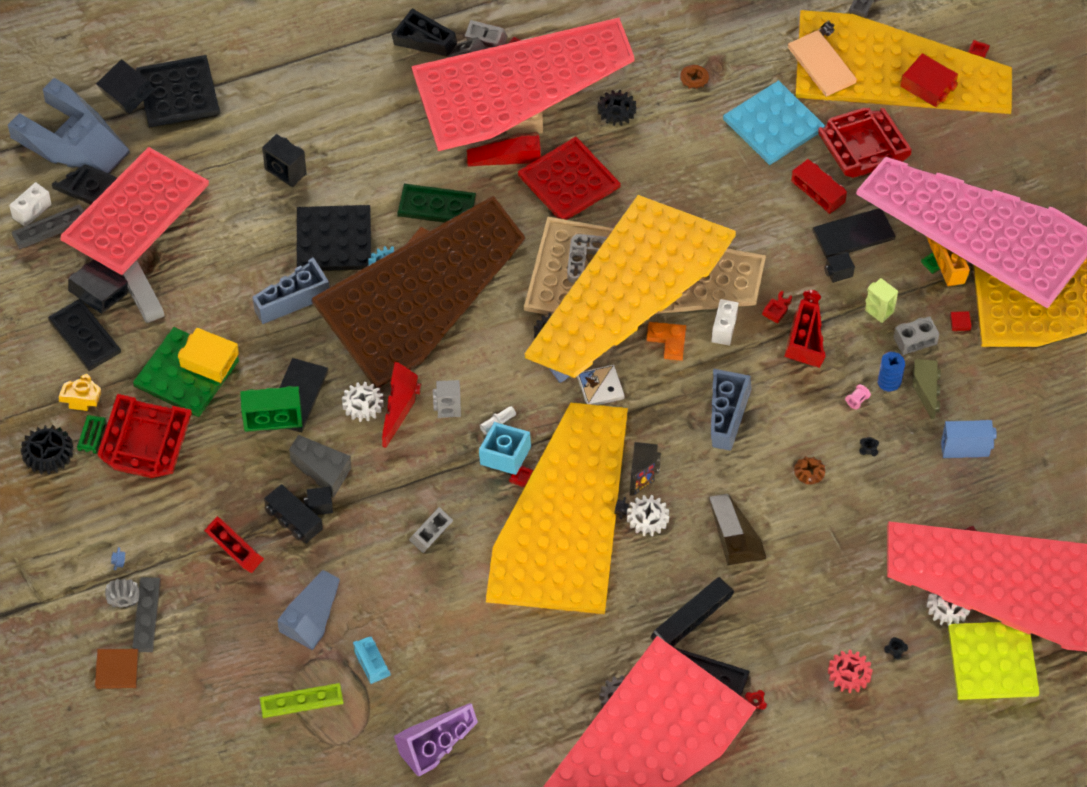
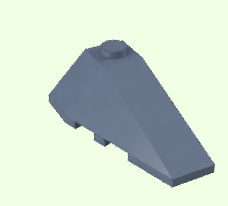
M322 570L288 605L277 620L279 632L313 650L324 635L325 626L329 619L331 606L335 599L340 579Z

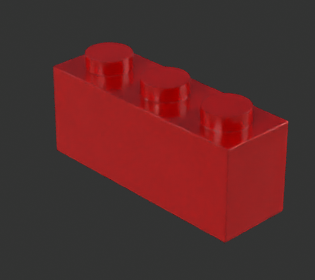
M807 159L792 170L791 182L829 214L846 202L847 191L845 188L836 183L829 174L823 172L816 163Z
M218 516L204 530L248 572L252 573L264 560L252 546Z

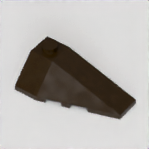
M727 493L709 497L727 566L766 559L762 540L730 495Z

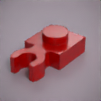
M784 291L779 292L777 300L772 298L762 311L764 317L777 324L787 313L788 305L792 302L791 295L788 299H783Z

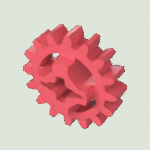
M851 650L848 651V654L841 651L840 657L835 654L833 660H830L828 674H830L829 681H835L834 687L841 686V692L845 688L848 689L849 693L852 692V689L859 692L860 686L865 689L867 683L871 681V662H865L866 656L859 657L858 651L855 655L852 654Z

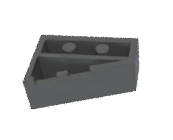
M301 435L297 436L289 449L291 462L304 474L314 479L318 486H330L331 497L334 498L351 470L350 456Z

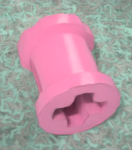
M859 384L851 395L846 396L845 400L851 408L857 410L860 408L861 403L868 399L871 394L864 385Z

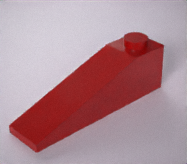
M518 133L467 149L468 166L531 164L540 158L539 133Z
M398 362L394 364L390 384L391 396H388L387 412L389 414L386 413L382 434V446L384 448H387L414 405L416 396L421 393L422 384L418 382V375Z

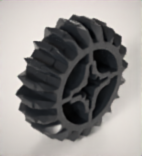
M45 425L44 429H40L37 426V431L30 430V436L25 435V441L21 444L22 460L26 463L28 469L32 468L34 473L38 470L41 475L44 471H47L49 475L53 470L58 473V468L64 469L65 464H70V458H73L74 446L72 439L66 431L63 432L61 427L56 429L54 425L51 428ZM54 441H55V442H58V443L61 444L62 446H58V444H55V443H53V442H54ZM32 453L37 454V456H41V458H37Z

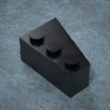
M413 8L391 34L393 43L396 46L442 56H448L458 44L454 31Z

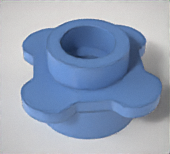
M120 547L117 548L116 553H112L111 564H114V570L117 567L123 568L125 552L120 551Z

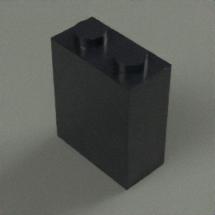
M122 59L96 83L105 96L128 114L136 109L155 90L148 79Z
M94 259L68 278V291L101 314L127 295L128 281Z

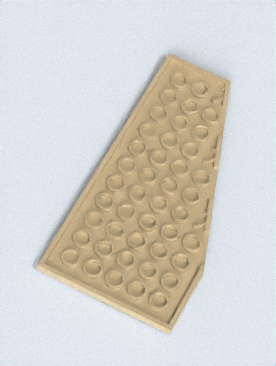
M547 217L524 304V311L548 315V313L553 314L574 285V283L569 282L567 279L570 244L574 235L584 234L608 237L614 228ZM599 242L593 244L595 248L602 246ZM726 249L706 278L702 277L685 290L680 298L663 311H658L655 314L717 309L720 299L738 302V307L756 305L766 255ZM586 255L585 268L595 255ZM575 256L572 259L575 262H580L582 257ZM574 268L573 276H577L578 268Z

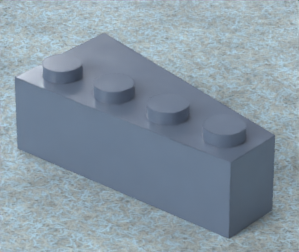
M313 257L308 260V264L303 267L300 265L288 277L286 275L282 277L276 285L271 284L253 296L255 313L261 323L265 324L313 304L311 300L314 296L330 288L329 281Z
M713 369L711 439L712 447L732 450L752 390L751 377L749 375Z

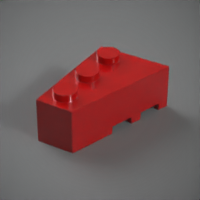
M801 299L795 311L784 357L820 368L826 355L823 349L824 340L821 333L822 324L818 304Z

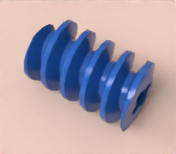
M887 352L881 359L878 385L882 390L890 392L897 390L901 386L905 360L899 353Z

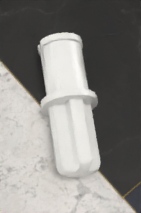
M511 406L498 414L494 413L493 417L480 424L481 431L487 435L494 422L503 424L516 415L514 408Z

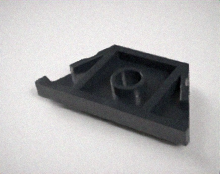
M84 164L76 171L67 174L66 178L58 183L57 181L53 182L52 188L91 205L117 177Z

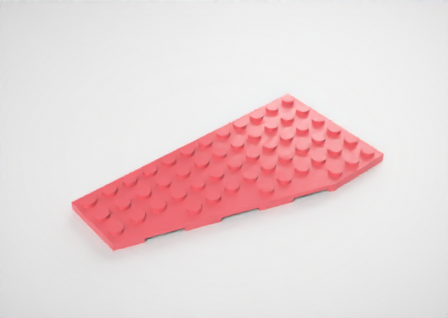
M615 18L411 67L437 150L442 151L491 139L634 62V55L620 18Z
M888 522L887 577L908 586L914 585L941 596V599L965 609H973L996 618L1002 624L1029 635L1032 633L1060 644L1061 648L1087 652V544Z
M657 636L543 787H678L724 754L756 710V707Z

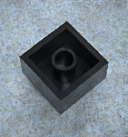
M276 133L262 147L265 170L292 188L307 174L304 150L290 143L287 138L281 137Z

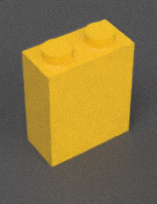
M196 328L189 335L185 347L181 348L178 353L180 367L221 383L239 355L238 344Z

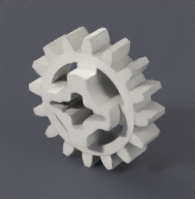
M357 382L356 387L350 385V391H344L345 396H342L343 410H346L347 416L351 414L352 420L358 417L359 422L363 418L369 421L370 416L376 418V412H382L381 407H384L383 394H380L379 388L374 389V384L367 386V382H364L360 386L359 382Z
M643 495L642 500L635 498V503H630V508L627 509V522H630V528L636 527L635 533L642 531L643 536H645L649 532L653 536L654 531L660 534L661 528L666 529V524L669 523V509H666V503L660 504L661 498L653 500V495L649 499Z
M934 593L929 594L927 608L930 609L928 614H934V621L940 619V625L944 622H947L948 626L951 625V622L959 624L960 620L964 622L966 616L969 615L970 610L947 602Z

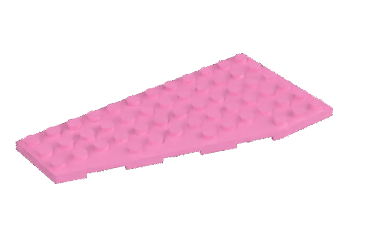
M888 157L883 159L858 188L856 193L858 196L1047 309L1087 259V227L1053 207L1047 209L1020 200V197L997 190L991 192L965 184L964 180L941 173H936L935 175L909 167L908 163Z

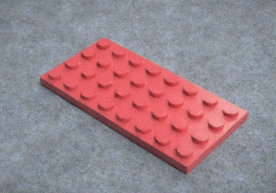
M148 147L61 234V241L123 275L209 185V180Z

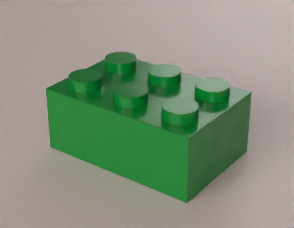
M299 386L240 391L244 432L302 427Z

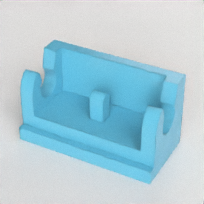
M372 637L353 642L354 653L370 684L391 676Z

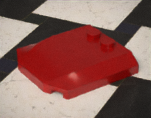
M861 108L835 116L827 121L825 127L818 129L819 136L844 175L851 178L873 172L885 157L904 162L912 154V149L885 108H880V111Z
M117 394L97 455L116 471L148 478L173 474L192 411L176 406L168 408L140 402L135 397Z

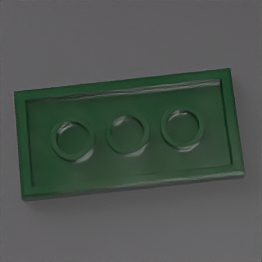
M404 183L397 215L398 217L445 223L474 207L476 193Z

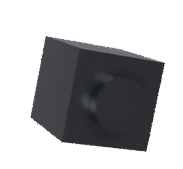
M848 252L827 258L824 271L826 276L830 277L832 283L851 278L854 275L855 265Z
M330 486L306 489L307 497H304V504L316 515L333 513Z

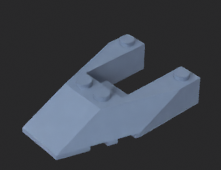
M53 78L43 88L45 103L70 118L55 133L20 113L8 124L11 139L54 164L59 162L67 164V167L71 168L81 167L86 164L110 174L130 153V150L99 113L68 85L56 78Z

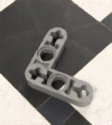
M577 234L572 237L567 269V279L569 282L575 284L585 270L586 255H595L600 249L593 247V244L597 242L603 244L607 239L606 236ZM575 256L582 257V260L580 262H575L572 258ZM574 268H578L577 276H573Z

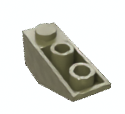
M915 359L912 386L930 418L934 419L936 412L940 410V401H937V396H940L941 385L937 384V380H940L941 369L938 368V361Z

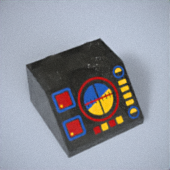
M634 442L630 480L631 496H634L654 482L655 474H659L661 452H657L658 444Z

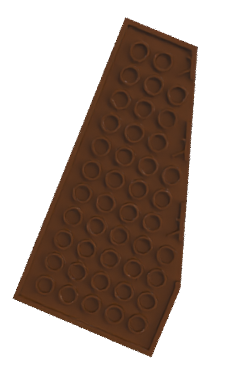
M493 195L314 296L311 302L369 381L374 384V388H380L391 381L395 362L411 370L427 358L523 244L526 237Z

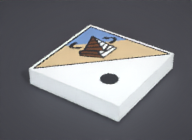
M614 365L584 371L577 376L586 404L602 405L624 399V393Z

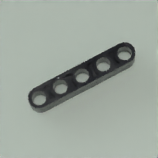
M720 577L716 578L656 628L650 638L654 641L658 636L674 647L733 596L735 591Z

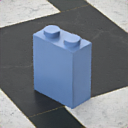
M992 420L945 421L941 438L943 458L989 457L991 449H994V439L997 438L996 428H993Z

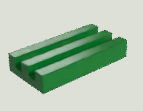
M87 415L77 445L78 451L83 449L85 452L92 451L97 454L107 422L106 418ZM91 420H93L87 444H84ZM100 422V425H99V428H98V431H97V434H96V438H95L94 444H93V446H92V441H93V438H94V435H95V432H96L98 423Z

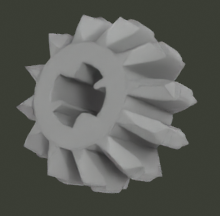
M125 578L123 580L116 579V581H110L105 589L107 603L113 607L118 606L120 608H128L129 605H135L139 601L138 584L131 579L125 580Z

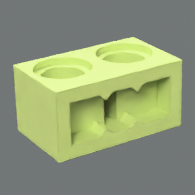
M880 278L876 283H871L867 289L868 295L865 300V311L883 323L894 313L898 290Z

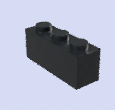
M282 484L264 498L265 511L270 516L274 515L283 528H288L297 540H302L307 544L323 530L322 519Z

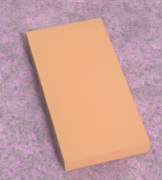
M819 30L788 43L789 50L825 96H829L856 83V77Z

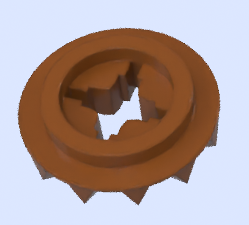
M689 65L680 74L683 86L687 85L689 89L691 87L696 88V90L698 87L704 88L709 79L707 70L699 65ZM697 74V78L695 80H692V78Z
M805 456L796 463L794 473L802 483L816 484L825 476V465L822 464L821 460L815 459L814 456L812 458ZM807 465L813 469V474L807 470Z

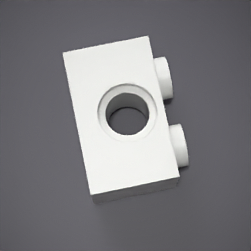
M35 182L9 206L12 218L25 227L52 204L49 192Z
M720 299L712 332L713 343L730 346L738 314V302Z

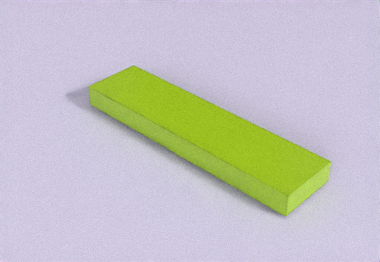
M340 683L259 697L263 718L344 704Z

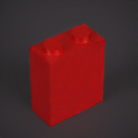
M922 53L902 75L900 87L937 107L941 102H945L950 91L953 92L957 88L958 74Z

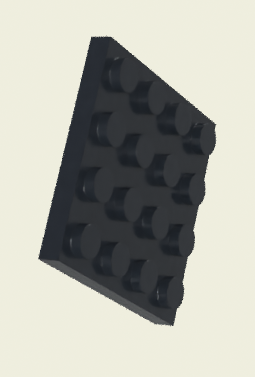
M207 55L136 68V71L148 79L155 89L143 100L149 128L220 114Z
M370 205L297 207L296 268L300 265L302 267L308 264V260L313 257L322 271L362 270L369 265L368 260L371 258Z

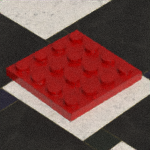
M577 137L572 138L518 171V176L558 219L564 220L572 218L621 187V183Z

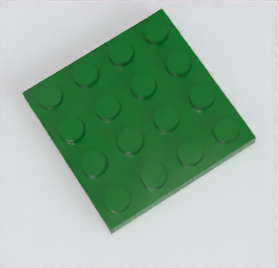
M173 327L136 377L133 386L173 406L190 409L192 415L199 418L239 362V357L235 359L221 383L180 367L178 353L187 344L190 334Z

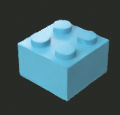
M494 422L479 448L480 465L516 475L531 448L530 432Z

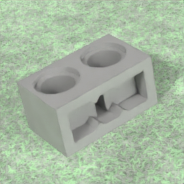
M470 20L465 34L467 40L478 37L487 48L505 45L508 37L504 28Z
M929 316L918 318L907 324L902 323L895 327L894 339L902 355L937 345L939 332Z
M436 381L437 389H433L434 411H438V418L461 417L460 381Z

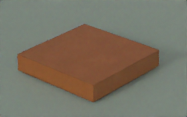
M97 649L95 688H137L138 649Z

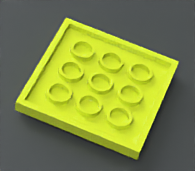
M1001 622L962 623L948 626L958 700L1039 696L1031 634L1029 635Z

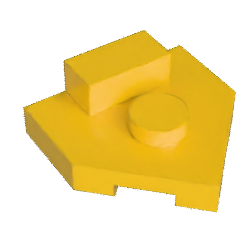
M84 374L74 382L69 381L63 384L59 394V402L68 403L69 409L88 411L89 406L97 407L101 396V388L94 384L88 374Z

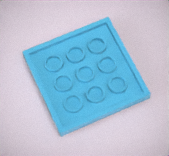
M779 80L723 115V120L769 165L818 135L820 127H825Z

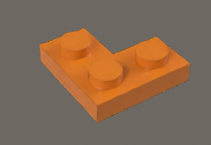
M649 322L647 341L665 343L664 359L683 361L686 325Z

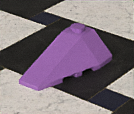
M469 703L414 725L395 735L394 739L401 757L417 776H421L434 769L440 763L439 760L446 753L449 754L453 749L452 746L459 739H463L478 721L473 706Z

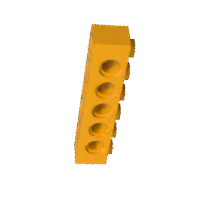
M927 237L947 286L965 284L970 271L966 260Z

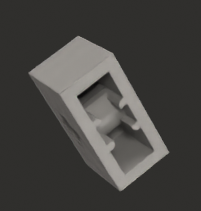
M438 507L411 536L409 541L424 553L453 522V519Z

